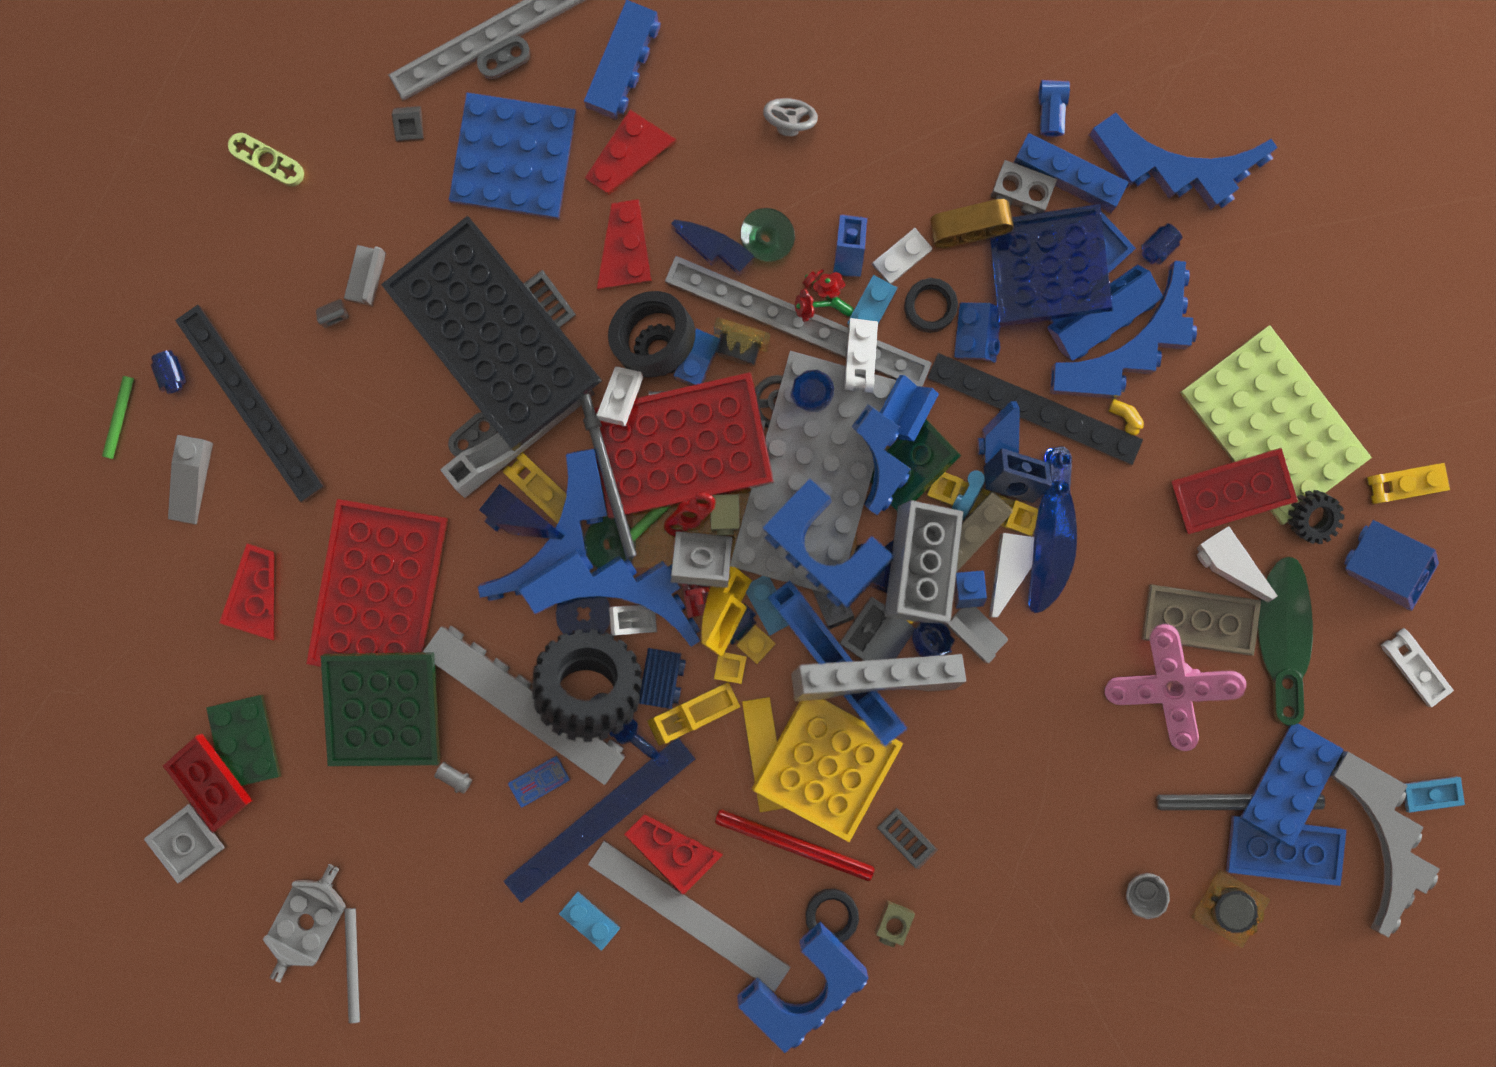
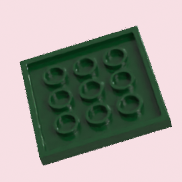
M434 652L323 654L320 656L327 766L438 765L440 763Z

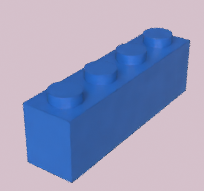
M626 0L584 99L587 109L617 120L619 113L624 114L629 102V98L626 97L630 88H635L639 79L638 67L640 63L645 64L648 58L650 48L647 46L651 37L656 38L661 23L658 22L656 11Z
M1030 133L1025 138L1013 162L1057 179L1056 187L1109 213H1112L1117 207L1129 183Z
M1137 264L1047 328L1060 352L1073 361L1086 355L1088 350L1096 344L1108 340L1111 334L1119 328L1131 324L1134 318L1141 313L1154 308L1156 303L1164 297L1151 272Z

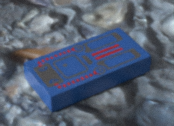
M557 755L509 782L508 785L522 808L571 779Z

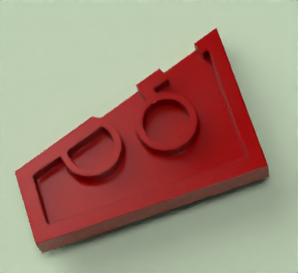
M629 110L585 176V180L609 195L634 176V173L652 162L657 158V155L677 141L643 117Z
M639 199L611 203L597 291L651 283L652 279Z
M246 543L219 622L220 624L274 641L273 551Z
M645 814L624 834L632 845L682 896L723 856V854L715 850L713 851Z

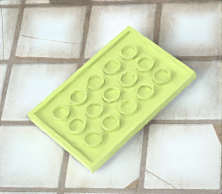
M1270 325L1180 392L1232 462L1281 447L1297 497L1300 494L1306 497V491L1313 492L1314 490H1319L1326 493L1372 458ZM1289 504L1270 511L1278 522L1283 525L1288 522V519L1293 518L1288 515L1289 510L1294 511L1295 507Z

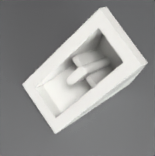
M643 605L609 607L611 635L657 632L655 612Z

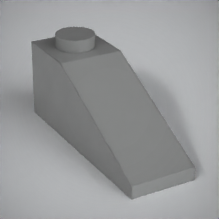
M177 435L171 463L168 519L197 525L213 447L212 442Z

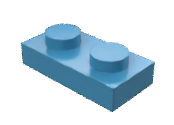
M873 275L850 318L877 321L879 324L898 287Z
M761 576L751 582L746 594L770 636L785 628L788 624L768 599L776 591L771 579Z
M1456 776L1404 783L1408 785L1404 791L1406 792L1404 799L1406 812L1465 805L1461 777Z
M579 892L573 896L559 913L561 917L601 951L620 930V927Z

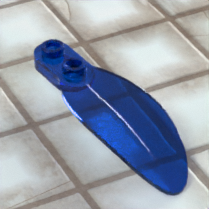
M1063 446L1049 448L1044 456V462H1048L1050 466L1052 486L1043 493L1035 527L1028 600L1029 609L1034 613L1044 611L1059 597L1071 575L1076 558L1077 521L1070 493L1072 456L1069 450Z

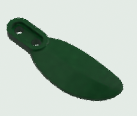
M1284 557L1274 565L1266 579L1277 597L1269 602L1260 598L1258 641L1264 666L1273 684L1274 717L1280 724L1292 726L1298 724L1304 717L1303 677L1311 659L1313 617L1304 570L1297 559ZM1284 679L1290 681L1291 686L1289 689L1283 687L1282 682ZM1285 707L1291 709L1292 714L1290 717L1284 715L1283 710Z

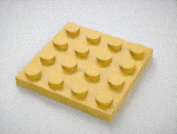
M824 699L799 701L755 781L752 790L850 842L903 743L894 739L884 747L864 721Z

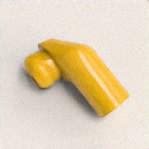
M1116 399L1112 400L1108 411L1125 418L1127 422L1125 431L1131 435L1139 434L1144 422L1136 408Z

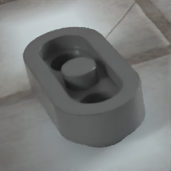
M518 36L509 37L486 49L479 55L477 59L478 69L488 79L499 78L525 64L530 57V48L523 38ZM515 49L521 50V54L517 57L512 56V51ZM496 62L497 66L491 70L487 68L488 64Z
M479 412L450 436L448 441L449 450L454 456H458L463 451L489 439L497 431L485 415ZM483 422H488L490 425L489 430L486 432L480 430V425ZM462 440L468 441V447L465 450L459 448V443Z

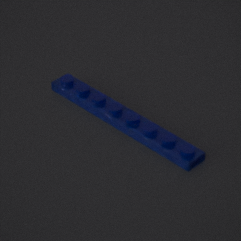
M679 737L676 738L503 882L522 903L696 758Z

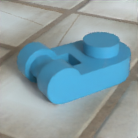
M977 470L972 471L968 475L969 487L964 496L959 494L952 506L954 510L963 511V521L967 518L985 484L983 473Z

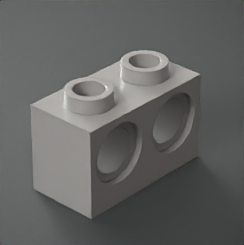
M1004 160L990 197L1008 200L1010 207L1014 205L1022 208L1021 212L1026 215L1036 217L1038 214L1042 216L1047 208L1057 179ZM1005 180L1013 181L1016 185V190H1005L1002 182ZM1038 190L1042 195V200H1032L1029 197V191Z

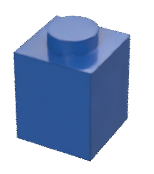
M984 571L956 573L954 586L956 609L984 606L987 599Z

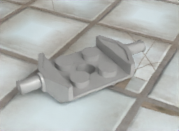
M328 864L325 873L319 881L296 880L292 883L291 886L293 887L271 929L263 939L277 958V964L270 975L272 980L276 978V982H281L284 973L291 965L314 966L317 963L346 907L342 898L332 888V882L339 871V868L334 867V865ZM302 914L312 916L314 925L311 929L301 927L299 920Z

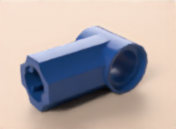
M1041 80L1039 87V105H1041L1040 135L1057 137L1065 134L1066 106H1068L1070 95L1069 81Z

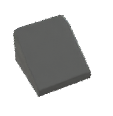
M421 106L393 109L392 120L396 141L424 138Z
M341 299L316 310L317 321L325 328L349 317Z

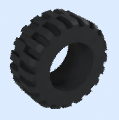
M582 629L573 630V635L570 636L567 633L558 636V642L550 641L545 646V652H540L533 669L532 699H534L536 713L541 714V721L545 726L552 725V732L559 736L565 733L567 734V739L576 741V737L584 738L583 742H592V738L598 737L601 741L609 738L610 732L616 735L623 730V724L628 725L631 722L633 714L637 711L642 679L640 665L636 663L637 657L633 651H627L626 643L622 640L616 642L614 635L605 632V635L598 634V630L590 629V633H582ZM589 670L605 676L614 688L601 699L582 701L568 695L562 689L560 683L571 673Z

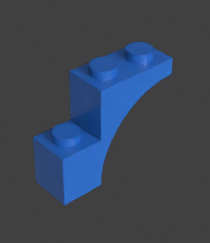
M867 404L852 425V428L863 437L872 454L874 479L871 491L864 505L878 515L881 510L885 511L890 506L893 500L891 496L895 490L903 487L907 482L910 468L884 450L886 446L890 447L899 435L897 431L900 427Z

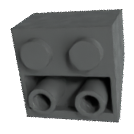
M870 597L839 644L863 661L896 659L916 628L905 620L885 617L886 606L875 598Z

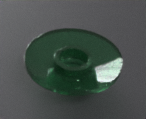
M760 208L751 212L744 219L740 229V238L745 250L751 256L761 261L773 262L784 258L791 251L795 241V231L790 220L780 211L771 208ZM761 235H767L770 241H763Z
M604 516L602 522L591 524L588 527L584 537L586 555L595 567L599 569L619 555L623 561L627 560L615 519H609L608 516ZM604 540H607L609 542L608 549L604 548ZM635 540L633 543H634V547H635V550H636L637 543H636V540Z

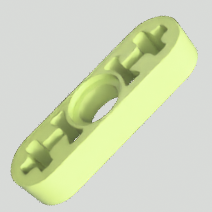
M237 133L230 138L228 149L238 160L286 186L294 187L302 182L304 171L295 160L245 133ZM245 142L254 151L253 156L245 150L239 152V149L236 147L237 143L243 144ZM263 153H271L273 155V163L268 167H262L259 164V158ZM281 164L289 170L294 167V171L297 173L296 176H290L286 179L287 175L278 169L279 165Z

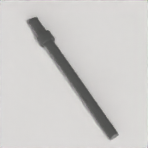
M590 394L584 395L580 398L585 416L583 419L584 426L591 436L626 559L637 556L601 434L600 427H602V424L595 413Z

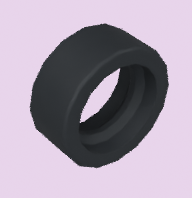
M927 278L918 281L911 287L905 298L904 311L907 320L913 327L921 332L934 333L943 330L951 323L957 313L958 300L955 291L948 283L941 279ZM929 289L942 293L947 302V311L944 316L933 322L920 318L914 307L917 296Z
M824 889L816 893L808 902L805 911L806 925L809 931L817 925L815 914L821 903L827 900L840 901L846 906L849 919L843 930L832 934L842 943L848 940L857 929L859 923L858 909L853 899L844 891Z

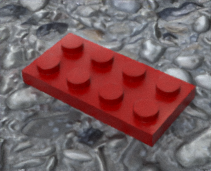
M1281 447L1171 481L1188 535L1298 502Z

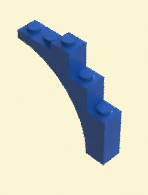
M1116 112L1094 127L1089 134L1118 176L1129 182L1127 188L1134 183L1137 187L1140 186L1152 175L1170 199L1175 194L1180 198L1189 192L1193 185L1210 210L1217 205L1222 209L1235 199L1233 194L1239 189L1237 184L1251 174L1249 169L1256 164L1261 168L1273 159L1271 153L1278 148L1274 141L1269 139L1254 149L1233 156L1211 159L1186 157L1168 152L1147 142L1130 129Z
M1174 261L1169 266L1166 288L1163 293L1164 298L1161 299L1148 324L1134 339L1121 348L1099 358L1081 362L1055 363L1051 369L1050 394L1116 399L1126 389V376L1122 375V372L1152 374L1156 371V367L1161 365L1162 352L1158 350V347L1187 349L1190 347L1192 342L1196 341L1197 326L1193 325V318L1182 317V314H1186L1188 299L1184 297V286H1188L1190 277L1189 270H1186V262Z
M594 448L566 454L568 470L566 501L560 520L550 539L535 556L520 568L503 577L480 583L478 586L480 598L487 596L488 601L504 598V593L515 591V595H522L519 585L575 550L580 556L587 553L581 521L586 520L587 524L602 522V516L608 515Z
M575 550L519 585L520 592L535 614L556 603L574 598L593 596L621 598L643 605L661 615L680 632L691 647L700 642L696 635L700 632L699 627L692 617L688 620L682 612L686 607L678 594L671 595L680 589L678 583L671 582L672 564L667 567L663 561L634 579L633 576L637 574V571L629 559L623 561L619 555L590 573L589 570L594 567L584 553L580 556Z
M790 580L768 597L818 664L853 662ZM877 691L843 695L884 747L907 729Z

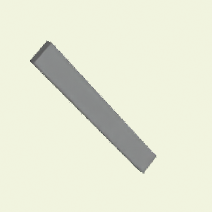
M523 0L392 72L388 76L404 101L475 62L486 49L509 37H520L585 0Z
M605 840L589 862V866L755 979L759 978L774 992L789 971V965L686 895L682 896L677 889Z

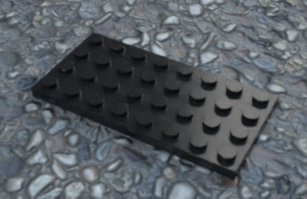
M468 215L381 284L513 451L517 450L602 382L597 373Z

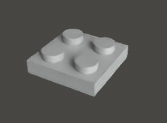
M676 531L671 582L728 588L732 537Z
M191 804L185 806L144 838L177 884L181 883L225 848Z

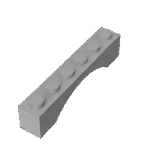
M590 390L587 394H585H590L591 397L595 395L593 390ZM580 399L517 450L513 451L500 434L496 433L484 442L460 453L441 468V472L455 490L466 498L515 459L521 452L525 451L580 407Z
M962 654L800 665L791 673L795 701L820 700L879 690H955L966 682Z

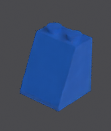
M1373 520L1369 527L1365 526L1362 529L1358 538L1361 542L1357 549H1352L1347 555L1344 563L1347 565L1346 571L1349 576L1412 611L1439 565L1436 550Z

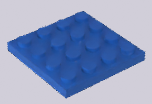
M467 92L449 195L450 203L559 220L576 109Z

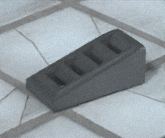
M540 270L523 284L530 291L532 287L543 281L545 285L536 292H531V294L537 300L539 296L550 290L552 294L541 301L540 305L544 308L555 298L559 303L548 310L547 313L549 316H552L563 307L566 312L554 320L557 326L561 327L576 314L545 272Z
M897 808L877 827L916 869H920L938 851ZM900 819L903 823L891 834L888 830ZM908 828L910 832L899 842L896 838ZM916 836L919 840L907 850L905 846ZM924 844L927 848L915 859L913 854Z

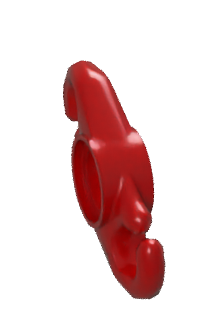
M700 492L695 495L696 498L681 502L678 508L664 521L666 533L676 536V531L683 532L698 527L701 521L714 510V497L708 493ZM697 499L706 500L708 503L699 504L697 503ZM693 512L694 514H696V516L693 518H689L684 516L682 513ZM672 525L682 526V530H681V529H673L671 526H672Z

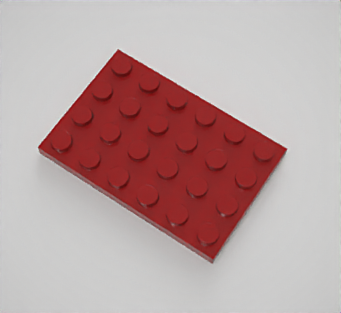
M750 372L636 398L625 426L601 421V434L625 516L677 505L683 501H690L691 498H696L695 495L700 492L710 495H722L774 483L753 378ZM600 407L594 408L596 415ZM599 467L608 518L614 519L610 501L607 495V491Z
M337 499L306 664L321 667L320 656L323 654L413 653L424 651L448 518Z

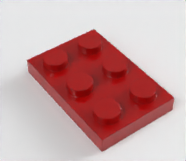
M202 733L195 736L163 765V768L212 833L220 829L252 802V799Z

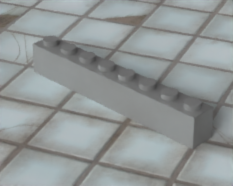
M450 626L448 629L446 627L439 628L423 651L434 652L435 664L602 784L605 785L626 757L621 753L624 749L622 746L611 739L608 743L604 740L600 741L598 737L592 738V742H583L584 738L577 737L576 741L567 739V734L565 733L559 736L552 732V725L545 726L541 721V714L536 713L534 699H532V689L530 688L532 682L520 674L517 677L508 672L510 667L498 658L494 661L485 656L487 650L479 644L473 642L470 645L462 639L464 634L455 627Z

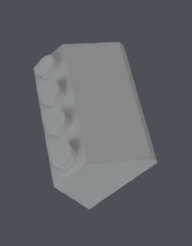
M912 500L898 506L892 551L894 560L891 562L885 617L911 622L950 623L963 511Z

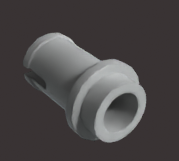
M446 762L439 766L434 776L436 779L438 778L453 787L455 793L461 792L464 794L472 782L468 773L462 774Z

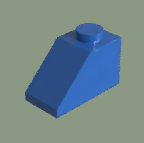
M840 215L833 273L839 272L843 276L861 277L867 218Z
M696 329L692 350L684 362L677 367L674 379L688 386L704 383L716 355L715 350L719 338Z
M1010 401L982 429V438L977 440L978 455H982L985 463L1001 448L1019 453L1020 408L1016 401Z

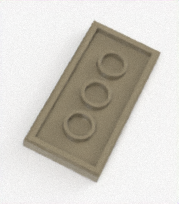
M1150 584L1148 586L1141 640L1150 641L1153 628L1157 625L1167 624L1178 631L1181 646L1254 656L1261 600Z

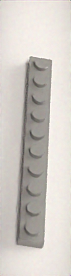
M675 256L665 283L846 358L848 327L816 314L809 318L808 322H803L802 317L797 316L795 305ZM877 340L875 371L896 380L899 375H906L914 384L922 387L932 363Z

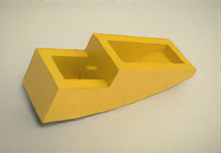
M732 566L729 567L728 588L711 586L703 614L702 644L721 657L747 609L741 601L752 582L750 578Z
M729 682L663 712L647 720L658 746L740 708V705Z

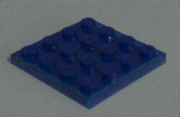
M1100 204L1012 217L1014 228L1011 232L990 238L1000 327L1113 311Z

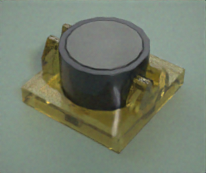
M718 317L714 324V336L719 337L715 354L729 361L747 366H755L759 350L768 351L771 335L768 332Z
M1219 870L1192 918L1243 948L1248 937L1258 931L1257 925L1263 922V912L1270 899L1224 871Z

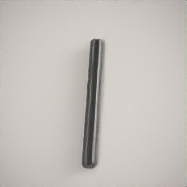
M1253 794L1158 795L1156 804L1159 810H1245ZM1320 794L1312 810H1322L1325 808L1324 795Z

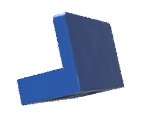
M899 375L880 413L900 427L897 431L899 433L897 439L915 441L939 393L933 388L917 386L906 375Z

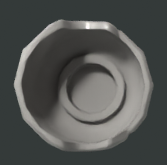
M1144 873L1135 876L1129 882L1126 891L1127 902L1136 916L1145 919L1158 918L1167 910L1170 899L1169 890L1165 882L1155 874Z

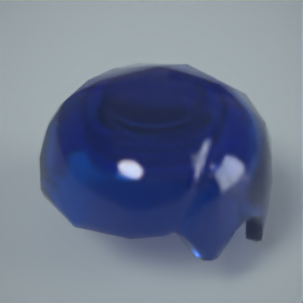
M818 369L806 370L794 379L790 395L796 406L806 412H819L826 409L831 403L834 396V383L826 373Z
M919 622L912 635L914 648L922 657L948 655L952 652L951 648L955 642L945 623Z

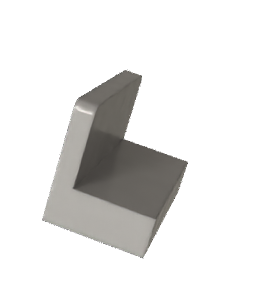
M357 245L344 296L345 300L373 306L386 255L381 247L375 246L373 249Z
M976 607L961 608L950 619V623L945 624L984 663L989 664L996 656L995 653L1008 641V638Z

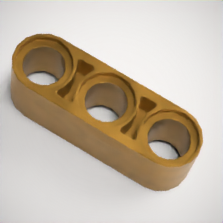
M995 199L941 212L930 218L934 245L937 248H950L1004 235L1011 232L1014 228L1009 201L1005 199Z

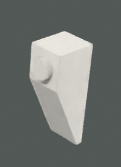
M1229 526L1197 547L1199 551L1197 556L1204 567H1210L1216 574L1266 602L1277 597Z
M1007 533L1000 534L989 617L996 618L1000 615L1032 568L1033 561H1038L1040 545L1036 544V537Z

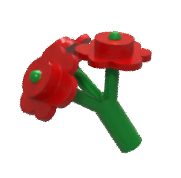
M821 269L817 274L812 271L809 275H805V279L802 282L805 288L800 291V295H797L795 300V311L798 317H802L803 322H808L809 318L814 316V308L831 306L847 317L852 315L854 308L837 297L840 294V289L845 287V282L842 280L839 272L823 274L824 270ZM813 286L814 291L818 292L819 297H826L827 301L813 302V297L809 296L808 290Z

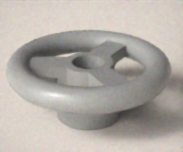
M775 99L768 102L763 109L765 119L777 127V131L785 136H795L799 131L808 130L818 120V115L813 107L796 99ZM782 107H793V108H797V109H790V108L785 109V108H782ZM808 114L809 120L800 123V119Z

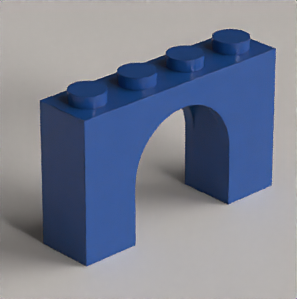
M809 479L763 527L767 533L764 538L775 549L779 546L788 553L785 558L796 569L801 565L808 572L805 577L816 588L822 585L829 592L826 597L835 606L839 607L842 604L847 609L894 558L872 536L852 558L843 564L827 566L813 560L805 548L806 532L832 501L817 484Z
M821 922L799 940L801 951L826 977L825 986L815 999L804 1004L787 1003L777 997L759 978H756L737 995L738 1007L784 1053L791 1047H798L809 1031L818 1029L824 1023L827 1015L832 1011H838L853 992L857 993L865 987L869 979L866 967Z

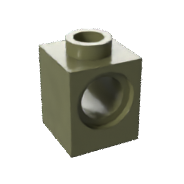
M712 495L715 499V508L711 512V530H717L718 536L734 535V530H740L739 495Z
M887 900L875 930L876 935L880 937L879 942L891 947H895L896 943L903 946L915 916L914 911ZM894 918L899 919L902 924L900 930L894 933L889 932L886 929L887 922Z

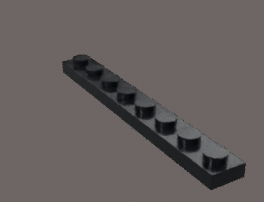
M196 305L175 320L298 500L303 503L324 489L325 486L202 307Z
M940 353L937 354L927 377V380L1000 411L1010 401H1016L1020 408L1021 420L1130 466L1133 465L1143 442V439Z

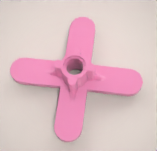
M1167 624L1157 625L1153 628L1150 635V644L1157 675L1112 678L1105 687V695L1111 703L1116 705L1163 703L1171 744L1181 751H1189L1196 747L1199 740L1192 702L1237 699L1245 692L1246 681L1241 674L1234 671L1201 673L1198 669H1192L1184 662L1178 631Z

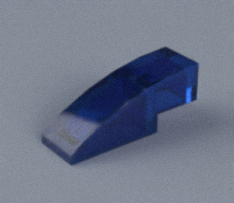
M674 220L671 223L672 230L711 266L720 258L740 277L755 261V256L741 244L709 227L681 220Z

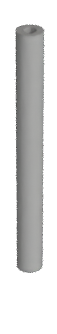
M356 908L344 909L348 1023L360 1022Z

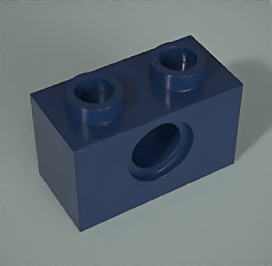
M1001 448L984 465L985 487L987 490L1034 503L1052 486L1048 462Z

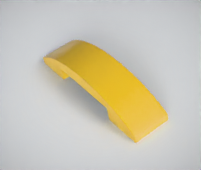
M944 472L930 486L927 496L952 507L959 494L964 496L969 484L963 481L964 479ZM982 488L969 514L976 509L991 491ZM998 495L1013 509L1012 514L1000 526L1032 536L1042 510Z
M770 697L742 701L755 781L777 743ZM757 793L760 812L785 809L783 806Z

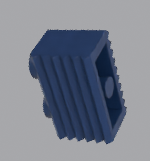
M648 648L639 704L672 709L673 703L679 704L681 687H676L678 676H684L686 660L681 659L682 653Z

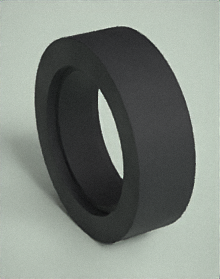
M662 291L640 293L627 300L614 314L608 330V342L613 354L626 369L640 371L643 377H658L676 369L688 357L695 341V326L691 316L677 298ZM655 313L668 314L674 318V334L670 342L663 349L651 355H637L630 351L629 336L634 326L640 320Z

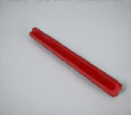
M719 810L715 818L717 825L863 880L870 881L873 877L875 869L871 865L730 812Z

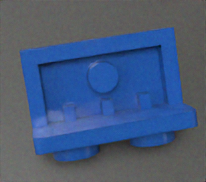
M960 303L955 358L996 362L997 355L1000 352L999 329L1003 324V314L1000 307L992 303Z

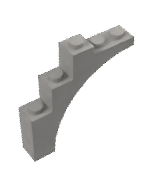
M1343 751L1330 777L1344 786L1361 804L1372 821L1380 841L1384 861V888L1379 910L1371 929L1389 938L1390 934L1395 933L1401 923L1400 916L1404 909H1408L1415 898L1414 891L1417 890L1426 894L1428 890L1435 886L1438 880L1437 873L1439 868L1410 852L1412 848H1416L1422 839L1421 831L1424 827L1394 811L1395 807H1399L1406 797V792L1404 791L1408 785L1352 753Z

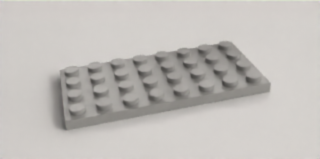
M790 351L765 439L774 483L751 488L730 566L783 582L790 580L794 585L826 594L829 593L822 585L816 588L805 577L808 572L801 565L796 569L785 558L788 553L779 546L775 549L764 538L767 533L763 527L811 479L831 498L832 503L808 528L805 536L806 551L813 560L827 566L840 565L848 561L874 469L871 451L863 437L852 428V425L867 404L880 412L897 380L874 374L873 393L864 392V389L853 388V391L844 390L846 366ZM855 374V377L864 378V376H865V375Z

